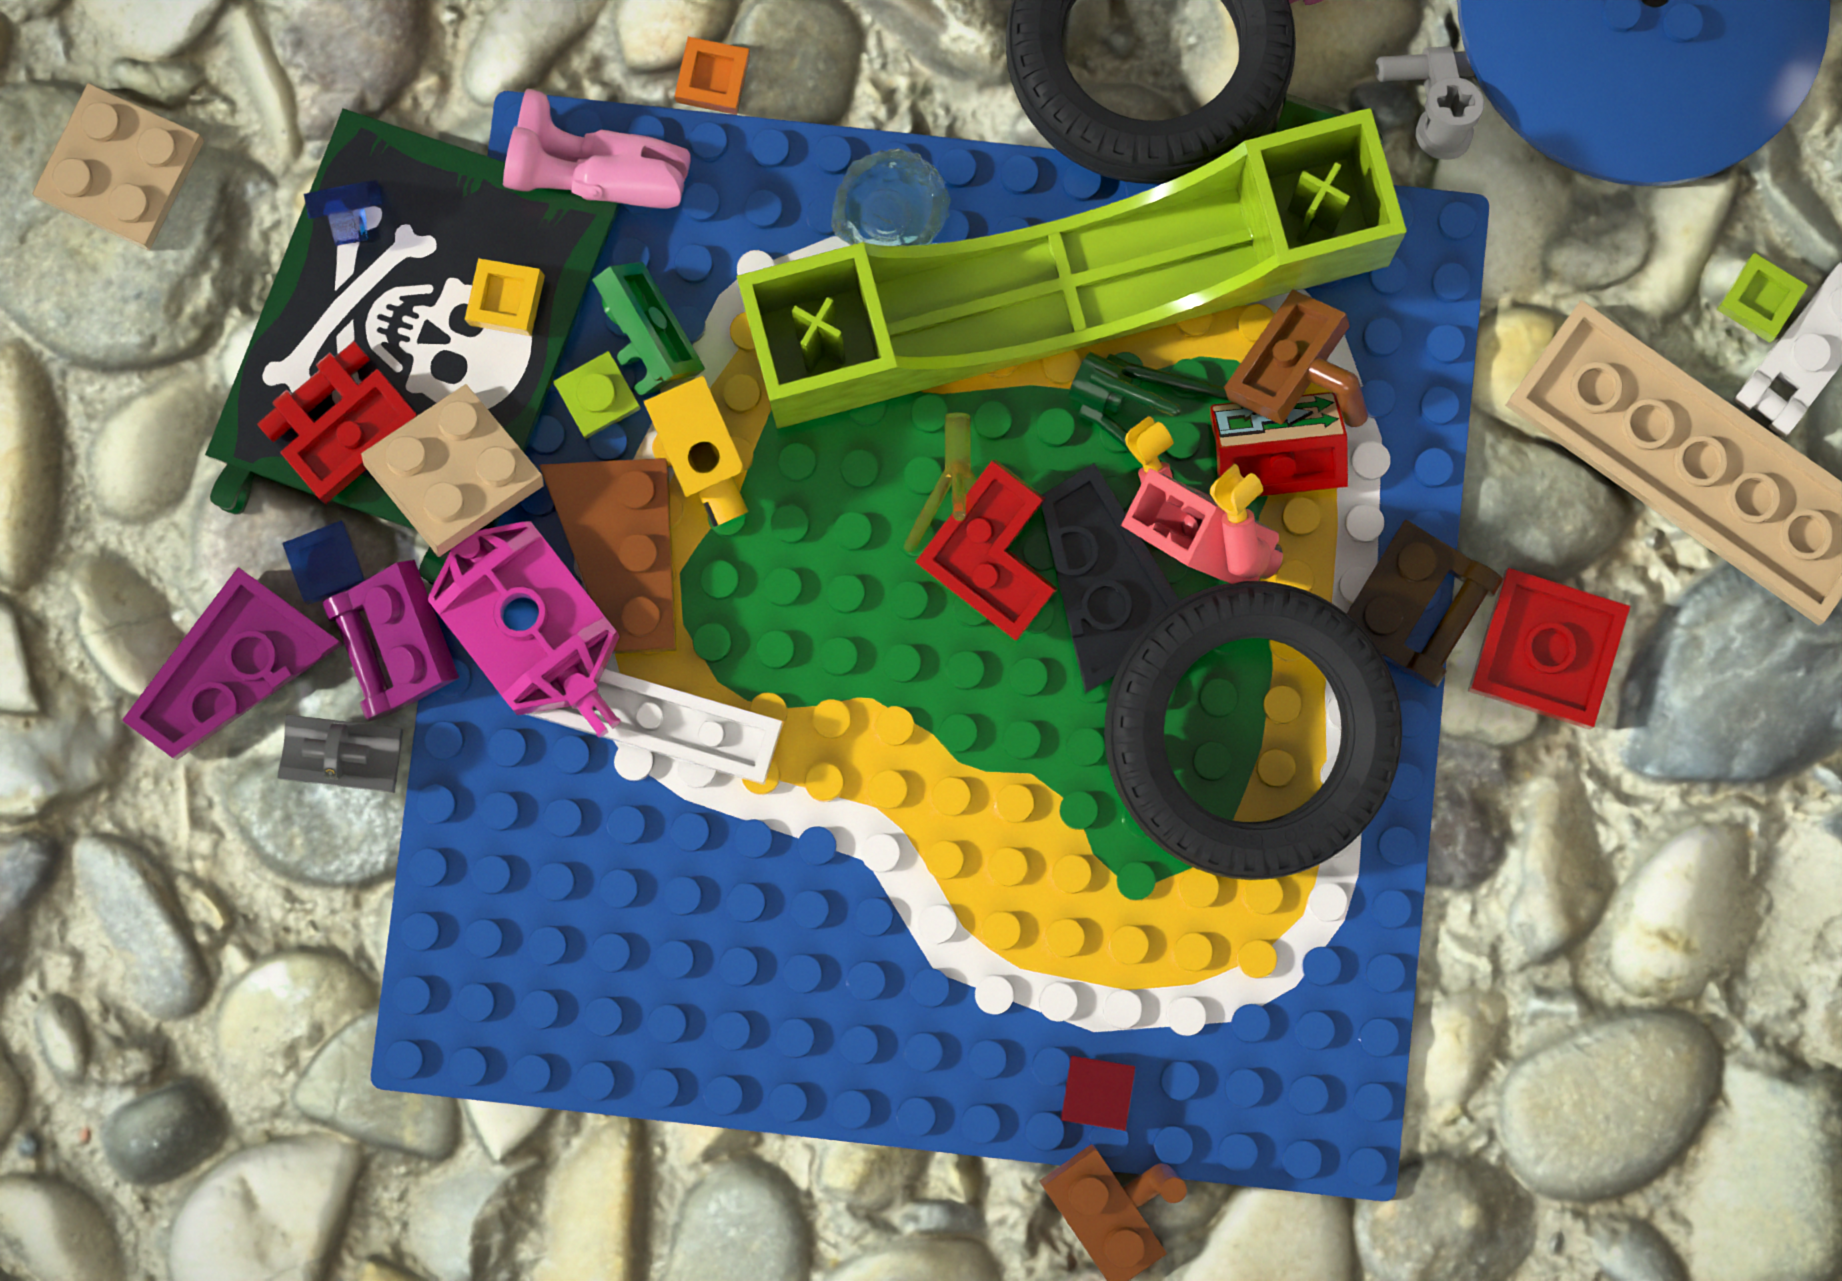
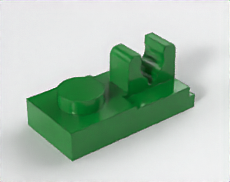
M643 262L609 266L592 279L602 296V305L606 314L620 327L623 334H627L631 340V343L617 354V360L620 365L635 363L642 359L647 368L645 378L634 386L635 391L639 395L657 392L673 380L697 376L706 369Z

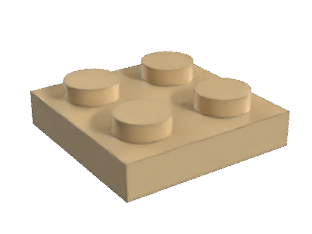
M87 83L32 195L39 201L150 251L204 143V139L200 134Z
M467 384L361 453L364 466L438 557L544 486L542 474Z

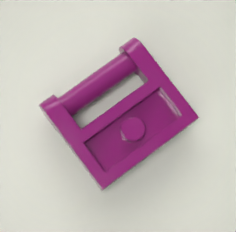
M415 559L396 562L350 590L334 595L322 603L328 620L330 622L336 621L365 698L360 702V706L368 722L392 715L459 679L432 605L428 601L429 596ZM363 610L367 614L394 686L388 689L360 612Z

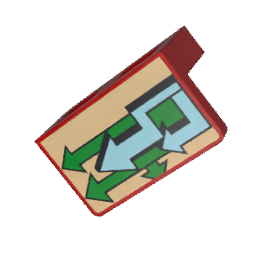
M1325 392L1302 395L1282 425L1234 402L1210 406V419L1216 441L1218 478L1236 464L1243 478L1250 473L1258 477L1263 486V492L1259 496L1348 487L1347 432L1335 393Z

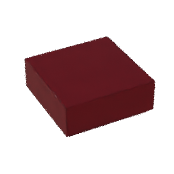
M1071 1056L1061 1120L1126 1131L1136 1066Z

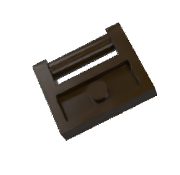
M1405 519L1346 614L1368 634L1386 661L1432 688H1437L1447 673V670L1443 667L1444 663L1486 595L1493 597L1503 582V578L1488 566L1468 558ZM1449 573L1464 583L1422 652H1416L1404 645L1445 576Z

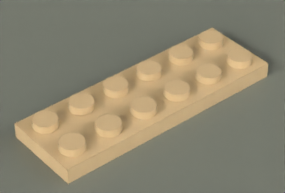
M1580 300L1505 406L1819 626L1824 623L1842 598V481L1590 305Z

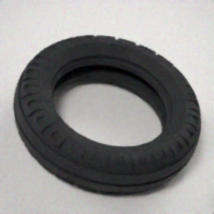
M1012 0L1006 27V58L1011 82L1021 107L1038 132L1061 154L1094 173L1112 179L1144 184L1167 183L1214 161L1246 140L1260 137L1277 114L1291 81L1295 62L1296 36L1289 0H1220L1232 18L1239 45L1238 64L1226 86L1203 107L1177 118L1167 120L1129 118L1117 114L1093 100L1077 83L1067 65L1062 47L1061 33L1066 17L1077 0Z
M1243 581L1213 586L1183 598L1159 614L1138 635L1122 659L1110 688L1105 713V749L1109 770L1124 806L1142 831L1160 848L1183 863L1213 875L1241 880L1274 879L1308 870L1327 861L1351 844L1371 823L1383 805L1396 775L1402 745V715L1397 689L1385 659L1368 634L1349 615L1324 598L1294 586L1266 581ZM1247 638H1265L1283 643L1311 660L1329 682L1336 697L1341 718V740L1338 755L1332 771L1321 788L1307 802L1290 813L1274 819L1257 822L1225 819L1209 812L1194 801L1183 789L1171 768L1164 739L1165 716L1169 700L1183 674L1194 662L1212 649L1228 642Z

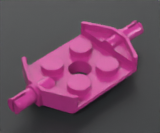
M531 521L479 530L450 549L451 551L429 594L428 601L515 714L523 715L572 706L573 709L577 708L599 738L609 733V731L595 714L596 710L600 712L610 727L614 729L621 720L599 695L597 685L617 644L619 635ZM517 598H529L537 603L539 609L536 623L524 631L509 629L503 620L505 608L511 601Z

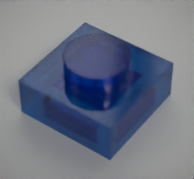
M342 520L282 543L303 601L307 605L349 590L366 580L349 531Z

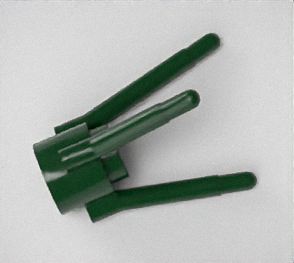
M1091 351L1080 365L1068 394L1069 398L1083 404L1079 412L1080 417L1101 427L1129 452L1131 451L1125 442L1128 431L1105 413L1107 409L1118 413L1126 398H1129L1176 417L1181 413V408L1178 404L1132 385L1134 379L1205 397L1228 400L1224 387L1129 363L1112 354H1109L1105 359ZM1170 468L1172 477H1174V471Z

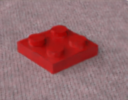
M1507 568L1502 577L1503 582L1497 593L1468 692L1591 730L1595 727L1631 606Z

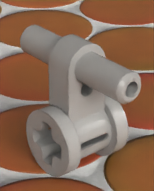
M1451 46L1427 47L1423 49L1422 54L1379 57L1375 62V75L1380 82L1423 79L1427 96L1425 103L1426 111L1421 115L1416 127V139L1422 150L1432 157L1443 160L1455 159L1463 155L1471 144L1474 134L1473 127L1480 120L1484 109V98L1480 90L1470 81L1459 78L1475 76L1466 51L1453 52Z

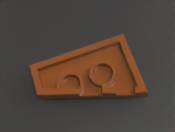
M656 458L539 465L588 594L619 635L612 654L676 651L667 459Z

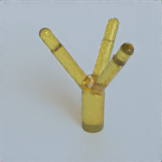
M956 412L945 416V469L904 543V549L907 552H913L917 548L951 485L953 517L957 521H963L966 518V489L969 491L977 481L971 470V425L969 414Z

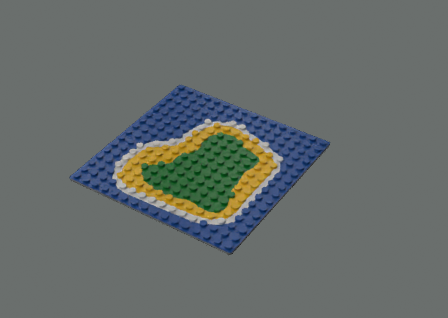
M503 91L496 96L487 157L506 163L514 126H518L525 93ZM546 95L550 103L551 120L555 127L564 132L580 137H585L586 133H595L599 130L649 136L685 148L689 151L691 157L688 174L684 181V190L678 206L660 209L621 203L592 279L609 266L643 262L706 369L697 376L673 380L657 392L639 395L635 391L634 386L645 378L647 368L642 359L635 363L620 365L617 360V354L630 344L631 340L608 317L602 305V296L594 282L591 281L553 381L609 351L641 409L585 440L554 382H552L525 455L541 474L539 466L541 464L666 458L668 461L676 651L611 654L605 669L782 721L783 725L766 782L763 785L603 737L599 738L597 735L526 714L516 715L433 608L459 679L418 700L370 1075L372 1084L377 1089L1059 1166L1093 1144L1113 1172L1141 1175L1154 1165L1164 1163L1169 1165L1181 1179L1382 1202L1391 1200L1397 1190L1445 676L1437 688H1432L1386 661L1400 701L1402 715L1400 759L1394 781L1383 805L1371 823L1351 844L1327 861L1293 875L1265 880H1241L1221 877L1189 866L1160 848L1133 820L1116 790L1107 761L1104 734L1106 706L1113 679L1088 694H1084L1041 507L1035 512L1008 550L1058 589L1017 641L915 563L986 467L995 459L1041 495L1095 463L1127 514L1141 486L1138 472L1143 465L1131 452L1101 427L1080 417L1079 412L1083 404L1068 397L1072 382L1086 355L1091 351L1106 359L1109 354H1112L1129 363L1225 387L1289 293L777 429L739 289L737 275L861 242L886 246L928 245L1010 232L1093 210L1165 183H1132L1105 177L1076 164L1058 150L1051 148ZM1393 185L1407 232L1390 265L1297 290L1304 295L1346 313L1350 327L1326 361L1346 369L1357 376L1368 411V419L1359 427H1350L1345 424L1348 442V487L1259 496L1246 507V509L1253 512L1257 521L1278 532V544L1283 552L1282 563L1278 571L1272 577L1267 579L1260 578L1259 581L1281 583L1309 591L1331 602L1347 613L1405 519L1457 550L1489 218V202L1481 194ZM702 375L707 382L745 469L744 472L733 476L748 512L713 527L698 492L688 497L685 496L643 402ZM1134 379L1132 385L1178 404L1181 408V413L1176 417L1129 398H1126L1118 413L1108 409L1105 413L1127 431L1148 416H1151L1155 423L1161 422L1170 433L1174 444L1161 453L1158 458L1169 464L1170 468L1174 471L1173 479L1211 496L1210 488L1218 477L1216 441L1210 419V406L1231 403V401L1205 397ZM1311 382L1303 395L1332 391ZM697 444L689 452L698 472H709L718 464L710 444ZM542 474L544 486L500 516L497 527L531 521L588 594ZM1142 539L1179 600L1206 588L1228 583L1183 564ZM1447 573L1404 645L1416 652H1422L1452 603L1454 576ZM517 598L511 601L504 610V624L509 629L515 631H524L531 628L536 623L539 615L538 605L529 598ZM1240 639L1228 642L1207 652L1183 674L1171 695L1166 711L1164 724L1165 747L1169 763L1177 780L1188 795L1204 809L1219 817L1234 821L1257 822L1270 820L1290 813L1303 805L1321 788L1328 778L1340 747L1341 718L1334 692L1323 673L1302 653L1288 645L1270 639ZM1071 1056L1136 1066L1126 1131L1061 1120Z

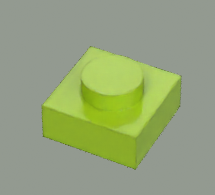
M1754 252L1746 261L1716 310L1771 343L1777 337L1808 285Z
M609 351L553 381L585 440L641 409Z

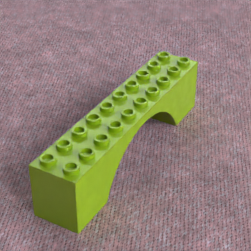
M1371 108L1246 140L1214 161L1165 184L1126 199L1055 221L985 237L938 244L886 246L861 242L740 274L736 277L775 424L778 429L1290 293L1292 289L1297 291L1388 267L1407 231Z

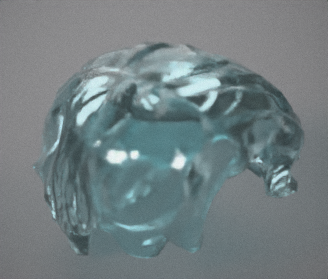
M899 148L889 149L888 151L881 150L872 155H866L861 160H854L843 177L842 184L836 189L831 217L833 232L850 245L861 242L886 246L932 244L933 239L942 230L944 223L950 216L947 211L951 198L949 197L948 190L944 187V178L939 175L935 166L926 160H922L919 153L913 154L910 151H904Z

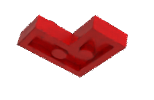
M995 459L986 467L915 563L1017 641L1058 588L1008 550L1046 498Z

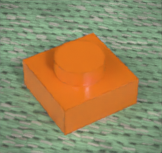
M688 36L674 96L676 103L737 115L750 60L749 49Z

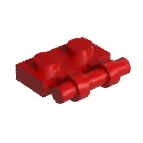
M352 341L336 356L331 352L316 364L319 371L292 394L285 390L272 402L276 408L257 423L273 443L293 427L299 436L280 453L315 495L325 504L367 469L363 464L361 453L418 416L378 369L358 385L352 375L369 362L370 358L355 341ZM337 390L343 398L315 422L309 415V412L332 392Z

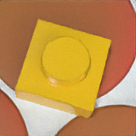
M478 258L465 315L466 322L470 326L532 336L545 275L537 268Z

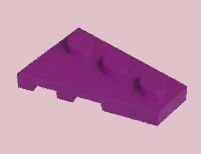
M238 567L122 721L171 758L179 760L343 644Z

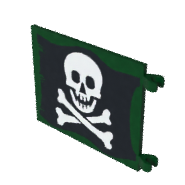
M342 108L205 453V456L227 464L214 483L210 494L211 502L219 506L223 511L240 515L244 512L249 501L254 474L315 495L280 453L299 436L292 427L273 443L257 423L276 408L272 402L285 390L292 394L319 371L316 364L330 352L336 356L352 341H355L370 358L369 362L352 375L358 385L378 369L412 409L420 415L467 384L525 454L621 203L586 200L582 196L572 193V190L537 188L531 191H518L505 188L503 186L505 162ZM478 258L537 268L543 272L545 278L532 336L470 326L466 322L465 315ZM335 390L310 411L309 415L316 422L343 397ZM367 469L330 500L417 531ZM500 516L480 530L497 527ZM429 547L419 568L421 577L431 585H434L451 550L438 557L432 548Z

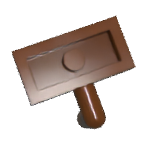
M1292 289L1225 385L1224 389L1228 400L1282 425L1312 382L1336 393L1346 425L1350 427L1362 426L1368 419V411L1357 376L1346 369L1326 361L1350 327L1346 313Z
M1093 1144L1039 1180L1107 1281H1129L1167 1254L1137 1209L1159 1194L1169 1203H1178L1185 1198L1187 1193L1185 1182L1169 1165L1164 1163L1154 1165L1122 1188Z

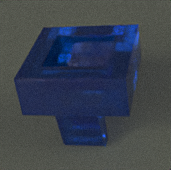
M378 180L303 194L309 219L328 215L336 246L369 240L364 208L383 205Z

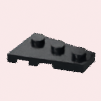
M1095 463L1042 494L1046 499L1040 506L1085 695L1113 679L1122 659L1138 635L1159 614L1180 601L1141 537L1121 526L1126 513Z

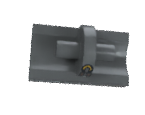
M286 714L284 745L277 778L280 780L395 793L403 729Z

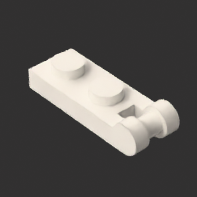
M1841 262L1831 271L1733 398V401L1747 412L1753 407L1769 419L1771 423L1768 427L1783 439L1800 421L1808 407L1842 365ZM1775 377L1795 391L1788 401L1769 388Z

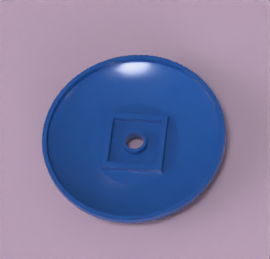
M1457 0L1458 21L1470 66L1481 89L1507 124L1531 146L1548 158L1571 170L1595 179L1635 186H1667L1691 182L1714 175L1738 164L1771 140L1794 116L1814 83L1825 53L1830 19V0H1666L1665 5L1660 7L1647 6L1641 0Z

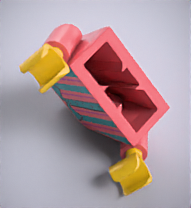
M1148 416L1128 431L1125 437L1126 445L1143 467L1138 472L1141 486L1121 524L1122 527L1183 564L1230 584L1244 581H1259L1260 578L1267 579L1278 571L1283 559L1282 548L1278 544V532L1257 521L1253 512L1246 509L1263 492V486L1255 474L1250 473L1243 478L1239 467L1234 464L1211 486V496L1173 479L1169 464L1159 461L1157 456L1174 444L1170 433L1161 422L1155 423L1153 418Z

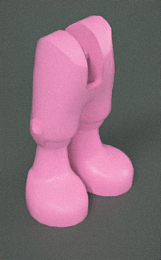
M526 89L521 105L518 126H514L508 147L503 186L518 191H531L537 188L572 190V193L582 196L586 200L668 209L678 206L681 201L684 181L688 174L691 157L687 149L649 136L599 130L595 133H586L585 137H580L564 132L555 127L551 120L550 103L547 96L541 91Z

